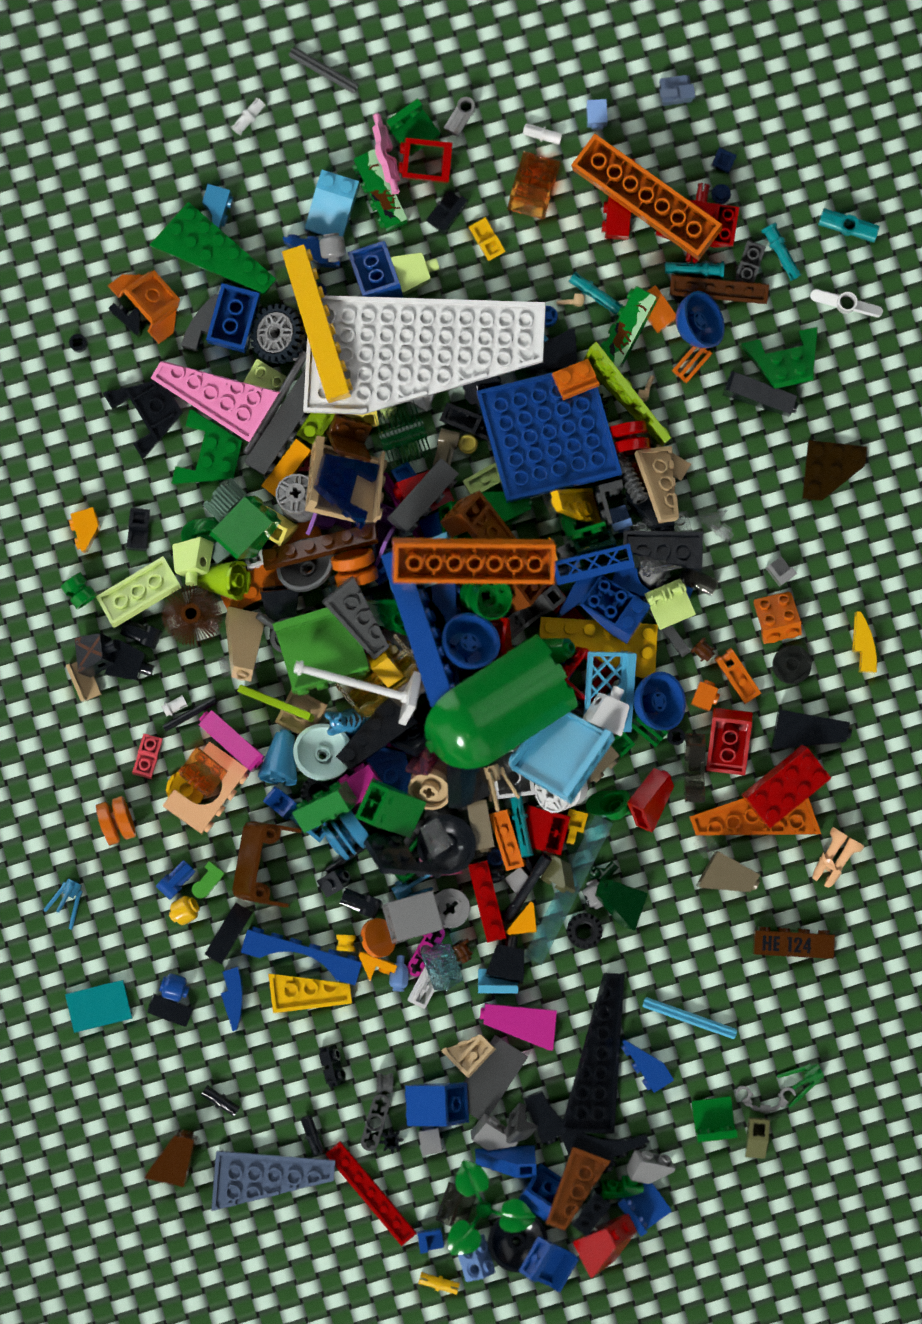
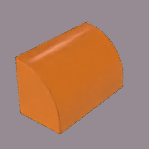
M655 285L648 292L659 297V300L648 321L658 334L676 321V313Z

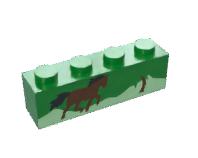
M375 149L354 158L355 165H352L356 177L360 175L363 181L360 183L364 194L368 193L371 198L368 202L372 211L376 210L379 215L376 219L380 228H385L386 232H390L407 224L408 219L396 194L391 193L390 183L385 181L382 165L377 159Z
M638 286L635 289L631 288L627 295L629 300L626 306L620 308L617 314L619 317L616 324L613 323L608 331L610 336L600 346L614 365L618 367H623L659 300V297Z

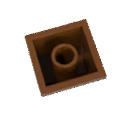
M182 1130L176 1133L146 1173L145 1179L184 1187L188 1183L198 1136L193 1135L194 1132L189 1130Z

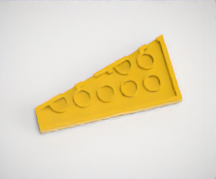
M540 617V638H568L574 643L575 648L578 646L595 652L630 651L637 654L636 677L644 679L646 676L655 673L657 624L641 623L628 644H625L611 635L596 620ZM595 656L601 663L604 662L600 656ZM615 656L609 663L616 668L620 664V657Z

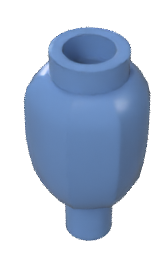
M397 955L395 973L390 972L389 977L390 986L393 987V991L404 992L409 980L408 968L404 964L405 956Z

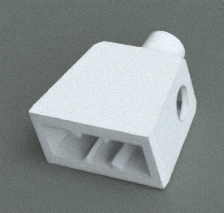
M613 686L609 696L599 692L582 719L622 736L629 711V705L620 701L624 689Z

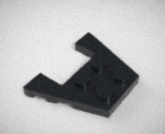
M156 381L103 393L112 409L130 399L149 429V434L133 443L142 459L151 452L183 415L172 393Z
M381 829L367 837L363 843L383 874L406 875V873H414L417 877L433 875V878H440L443 873L435 859L416 862L400 834Z

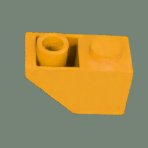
M93 507L70 514L72 519L69 520L71 530H75L77 538H74L77 549H81L83 553L89 551L101 528L96 510Z

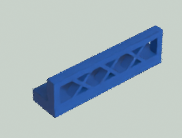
M630 544L555 561V583L561 585L635 567ZM619 550H627L628 559L617 560L614 558ZM605 554L610 557L607 564L599 565L595 563L599 555ZM581 559L591 562L586 569L580 570L576 565ZM566 563L572 567L569 573L559 574L558 565Z

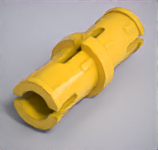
M421 1272L420 1277L428 1280L419 1279V1285L435 1288V1291L438 1292L442 1290L457 1295L458 1289L451 1288L450 1286L459 1288L460 1282L443 1279V1276L440 1275L436 1277Z

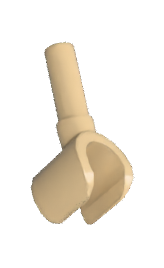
M574 294L573 300H557V305L570 304L581 307L584 304L585 297L582 294Z
M652 375L648 379L645 390L639 389L638 396L642 401L648 400L650 387L655 378Z

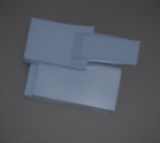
M682 75L661 78L659 80L662 106L689 103L695 99L694 84L690 83V76Z

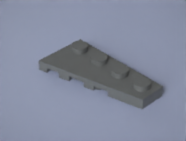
M351 576L323 600L324 605L374 660L389 648L354 576Z

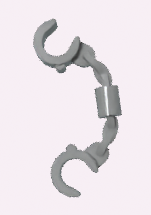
M739 1086L735 1090L737 1095L740 1090L745 1089L748 1094L742 1102L746 1106H750L754 1111H760V1113H770V1111L774 1112L780 1107H785L789 1102L784 1099L783 1093L787 1090L796 1096L795 1091L791 1087H784L778 1093L780 1100L777 1106L770 1108V1105H760L758 1107L752 1105L750 1098L753 1096V1093L748 1087Z

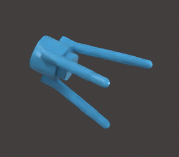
M431 875L420 877L409 885L407 882L402 884L398 880L395 882L396 886L391 889L398 900L432 891L433 887L411 893L412 887Z
M67 879L66 883L63 882L61 888L44 908V912L48 911L62 892L65 895L56 910L57 913L61 911L68 897L74 898L76 895L69 929L72 930L79 900L83 893L80 890L82 885Z

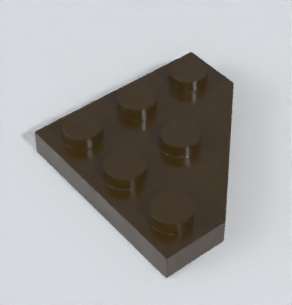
M808 440L802 499L822 501L861 470L866 463L867 446Z

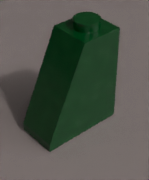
M601 877L595 893L596 898L620 926L636 930L648 893Z

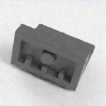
M622 479L598 485L597 491L594 493L597 505L601 504L602 508L599 512L601 522L605 521L606 527H610L612 524L606 495L608 498L619 496L623 489Z

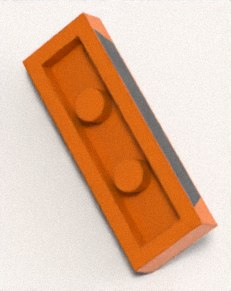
M509 808L490 813L489 817L506 871L526 866L525 858L521 857L517 832Z

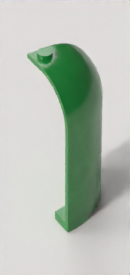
M537 634L444 694L430 711L425 723L427 740L425 744L431 753L434 752L442 761L451 766L463 769L480 768L496 761L578 707L573 688H568L564 680L567 677L560 663L558 665L555 664L550 656L552 651Z

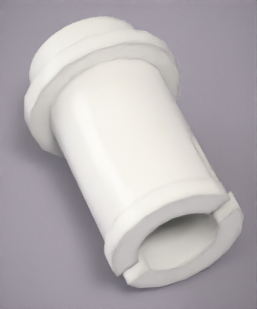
M183 695L168 703L164 702V705L161 707L166 716H173V713L188 705Z

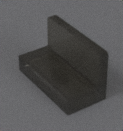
M449 1182L435 1220L451 1227L460 1220L468 1222L476 1194L470 1197L463 1196L458 1192L455 1183Z

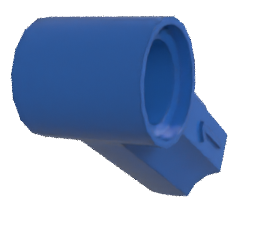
M183 860L156 887L171 900L182 889L181 886L196 871Z

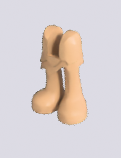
M834 827L830 830L831 844L826 853H822L812 876L815 881H818L825 869L831 872L824 883V886L827 888L833 886L838 880L849 858L855 852H861L865 847L849 837L842 853L834 864V856L848 837Z

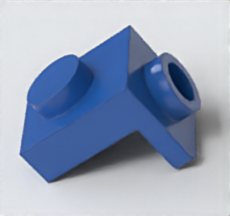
M276 786L273 787L263 800L265 804L285 820L297 808L295 806L297 803Z

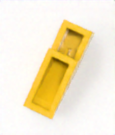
M857 611L854 615L852 652L860 653L859 672L876 673L877 656L873 636L862 612Z

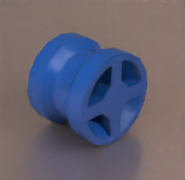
M546 306L545 328L553 327L557 322V311L551 306Z

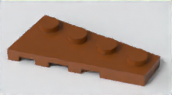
M572 1147L545 1224L564 1231L610 1161Z

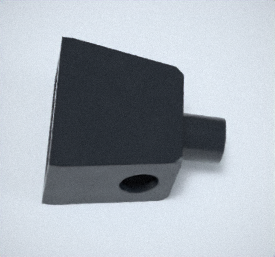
M284 585L259 587L267 617L277 622L279 619L297 616L298 592L292 591Z
M117 639L120 643V650L114 652L115 662L106 668L105 675L138 681L140 674L151 677L155 666L145 662L147 655Z
M507 935L505 945H496L486 977L523 984L524 949L517 948V936Z

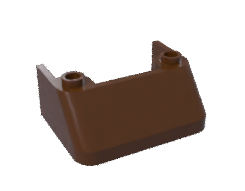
M249 821L244 825L232 888L235 897L262 904L290 907L291 903L269 900V887L264 883L256 882L263 843H276L280 839L281 830L303 833L302 829L257 821Z

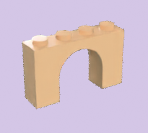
M210 741L198 756V760L213 769L222 780L220 795L209 804L199 805L191 802L174 790L163 804L166 810L201 835L204 831L206 833L210 831L214 825L212 820L216 815L220 817L226 808L223 806L227 800L231 801L237 793L236 787L239 783L243 785L249 777L247 774L248 769Z

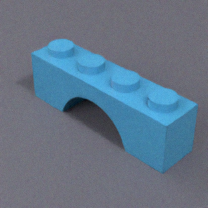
M208 184L202 203L212 214V223L221 230L222 226H226L228 220L226 215L227 208L232 207L234 197H231L230 190Z

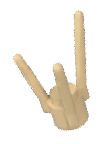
M498 763L484 767L490 792L488 799L490 802L494 801L497 812L500 811L494 782L501 779L500 775L503 776L516 798H520L504 767L499 768Z

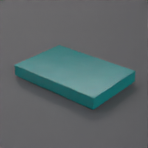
M124 980L65 994L74 1033L133 1018Z

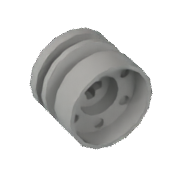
M302 474L286 476L279 482L276 488V500L282 513L289 520L296 523L307 522L313 516V512L305 511L308 477Z

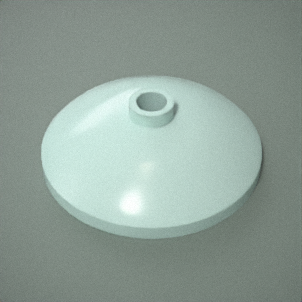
M315 724L304 729L294 744L293 756L297 767L304 775L314 780H332L341 776L348 769L336 756L350 739L345 732L334 736L328 735L327 730L330 728V724ZM323 754L326 758L320 759L319 755Z

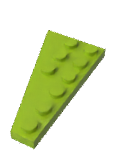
M595 342L583 360L589 359L597 380L636 421H646L648 433L663 447L671 439L669 431L659 423L632 388L630 381L624 378L600 345Z

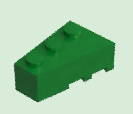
M338 781L329 786L330 790L325 793L321 790L312 796V800L307 802L305 799L295 805L297 808L292 814L304 833L322 825L329 819H335L342 812H349L356 805L358 800L347 781L341 784Z

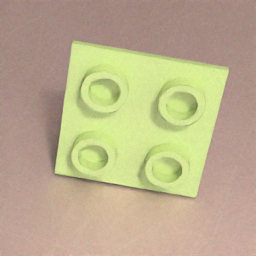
M256 358L244 383L279 391L286 376Z
M681 578L644 594L648 604L651 606L650 609L659 630L696 615Z

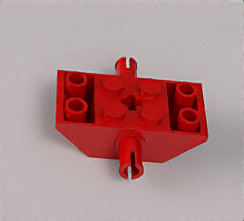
M698 183L696 200L689 201L722 224L721 232L709 247L733 246L740 207L707 202L710 185L705 184L703 191V183ZM656 230V236L668 239ZM687 253L685 261L691 262L692 255ZM692 258L693 263L698 262L696 258Z

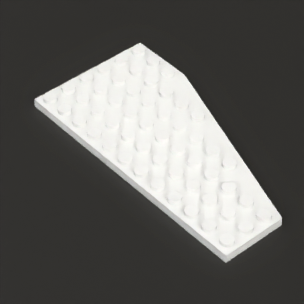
M325 295L322 298L323 305H328L331 316L327 318L329 324L333 323L336 334L333 335L335 342L338 341L342 353H339L340 360L345 361L347 371L344 374L346 379L350 378L353 390L350 391L351 397L328 403L307 337L303 412L364 415L542 363L546 303Z

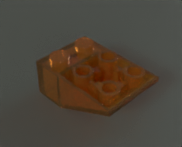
M523 151L507 210L545 220L561 161Z

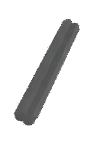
M293 47L289 52V56L342 88L351 93L357 91L358 83L300 49Z

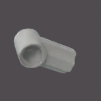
M463 97L458 101L457 107L444 126V129L459 137L466 123L475 112V103L471 98ZM464 103H469L472 106L467 112L461 109Z

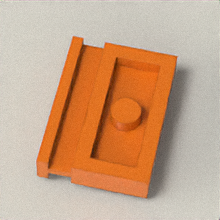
M589 359L552 373L553 380L563 400L600 385Z

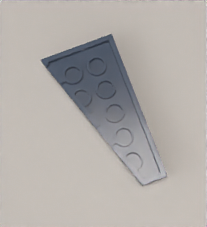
M216 1151L211 1211L334 1181L336 1160Z

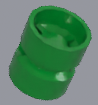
M81 572L72 576L60 587L66 596H71L70 601L77 610L87 605L97 596L94 589L86 585L87 580Z

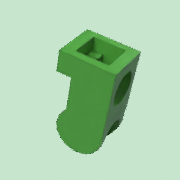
M211 861L205 865L208 872L200 881L192 886V893L197 898L207 897L226 874Z

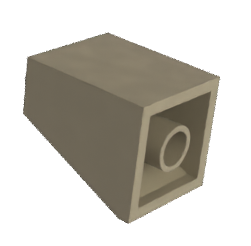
M715 851L696 886L708 889L751 892V890L757 889L761 880L758 879L760 874L723 853Z

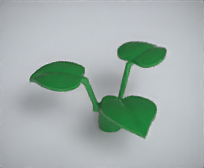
M462 1161L455 1179L456 1188L460 1194L466 1197L476 1194L479 1202L476 1206L477 1216L471 1226L467 1221L460 1220L451 1227L448 1234V1249L452 1255L470 1254L478 1249L481 1243V1235L474 1227L480 1217L487 1218L491 1213L501 1216L499 1221L500 1227L510 1233L525 1230L536 1219L529 1207L519 1199L513 1198L504 1202L501 1208L502 1213L492 1209L491 1203L483 1200L479 1192L486 1191L489 1187L487 1173L474 1162Z

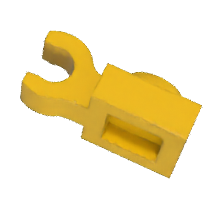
M569 809L567 814L570 816L569 833L566 844L574 845L577 832H584L588 814Z

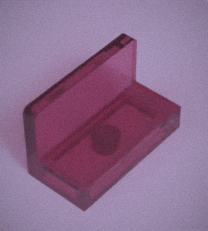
M426 747L418 757H412L406 766V772L428 776L439 757L434 752L431 753Z

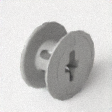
M452 888L444 889L437 893L439 899L438 912L439 914L442 913L445 925L442 926L455 928L463 924L470 912V904L466 895ZM454 901L458 902L454 907L455 912L453 914L451 912L446 916L443 914L447 909V903L451 905Z

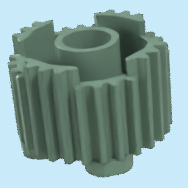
M232 478L228 480V485L223 483L213 492L210 502L206 500L203 503V506L219 522L245 496H248Z

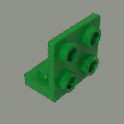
M418 98L386 121L387 128L399 144L404 142L405 138L433 141L440 136V131L425 113L422 103ZM410 144L409 157L425 146Z
M561 514L567 540L572 539V542L584 539V535L591 534V537L602 534L606 527L604 521L575 530L577 529L576 520Z
M730 1096L691 1102L696 1141L698 1143L738 1138Z

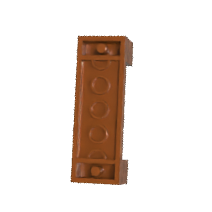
M481 491L460 499L440 521L451 537L467 531L473 539H517ZM508 584L512 592V604L509 613L512 614L530 607L549 584Z

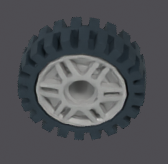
M281 304L269 305L268 308L264 307L262 309L263 313H257L258 319H253L255 326L251 327L253 334H250V339L253 340L250 342L251 346L255 348L253 350L259 357L269 362L285 364L293 361V358L299 357L298 352L304 350L302 345L307 344V341L304 340L307 334L300 312L292 307Z

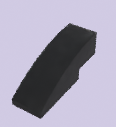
M236 902L204 955L222 965L253 912Z

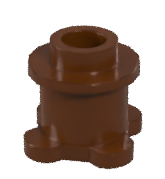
M705 637L690 651L691 653L695 652L701 658V662L704 659L708 662L715 655L713 652L715 647L712 648L705 641Z
M468 938L461 939L447 948L448 951H453L456 957L455 961H460L461 964L472 959L473 951H470L466 944L469 942Z

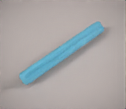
M645 997L642 1006L649 1010L731 1039H735L737 1035V1029L648 997Z

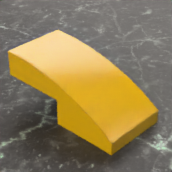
M486 217L468 226L488 261L506 252Z

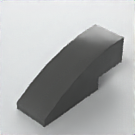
M218 294L213 295L199 309L190 322L181 344L183 349L198 352L203 334H208Z

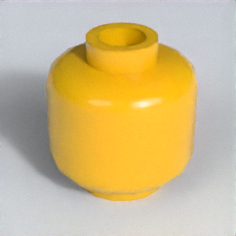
M183 896L170 905L171 912H169V916L173 922L186 925L198 917L200 908L193 897Z

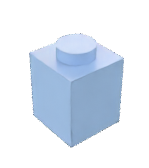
M587 100V128L602 130L603 127H607V100Z

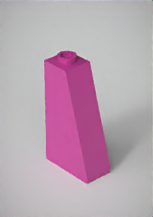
M206 711L199 718L201 721L199 726L249 771L254 772L264 761L265 756L214 711Z
M485 1003V1008L481 1007L480 1019L484 1020L483 1024L553 1051L556 1010Z

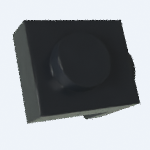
M344 866L317 880L326 898L353 883L349 872Z

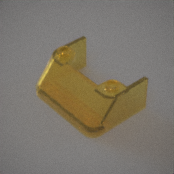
M395 634L393 637L402 649L392 658L405 677L389 689L398 691L409 682L414 671L419 672L414 654ZM375 672L364 680V682L388 688ZM338 683L335 684L336 688L361 717L371 716L375 709L389 698L388 696L359 688H354L347 694Z

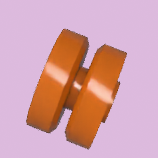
M353 549L339 553L331 558L333 570L338 571L335 575L337 587L341 586L351 576H354L358 586L379 578L377 566L372 564L375 561L373 549Z
M123 796L112 799L113 811L107 802L96 805L98 821L109 846L120 842V832L126 840L137 837L131 813Z

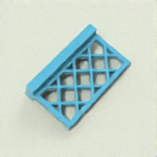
M588 651L584 714L591 705V698L595 694L597 695L598 691L605 684L612 690L613 687L608 681L616 675L619 678L617 687L624 689L620 701L629 705L623 732L632 731L636 653L630 651ZM594 656H600L604 661L597 669L593 665ZM615 656L620 657V664L614 669L609 662ZM607 665L612 672L604 678L600 671ZM598 675L602 682L594 688L592 679Z

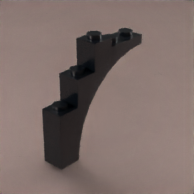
M542 1090L523 1097L533 1123L538 1127L536 1130L542 1144L545 1142L547 1145L558 1141L557 1137L561 1136L568 1155H570L572 1147L610 1161L602 1174L613 1170V1166L616 1165L613 1157L617 1156V1159L627 1156L628 1151L632 1149L642 1150L649 1143L646 1133L621 1139L599 1138L586 1133L561 1132L563 1119L550 1106Z

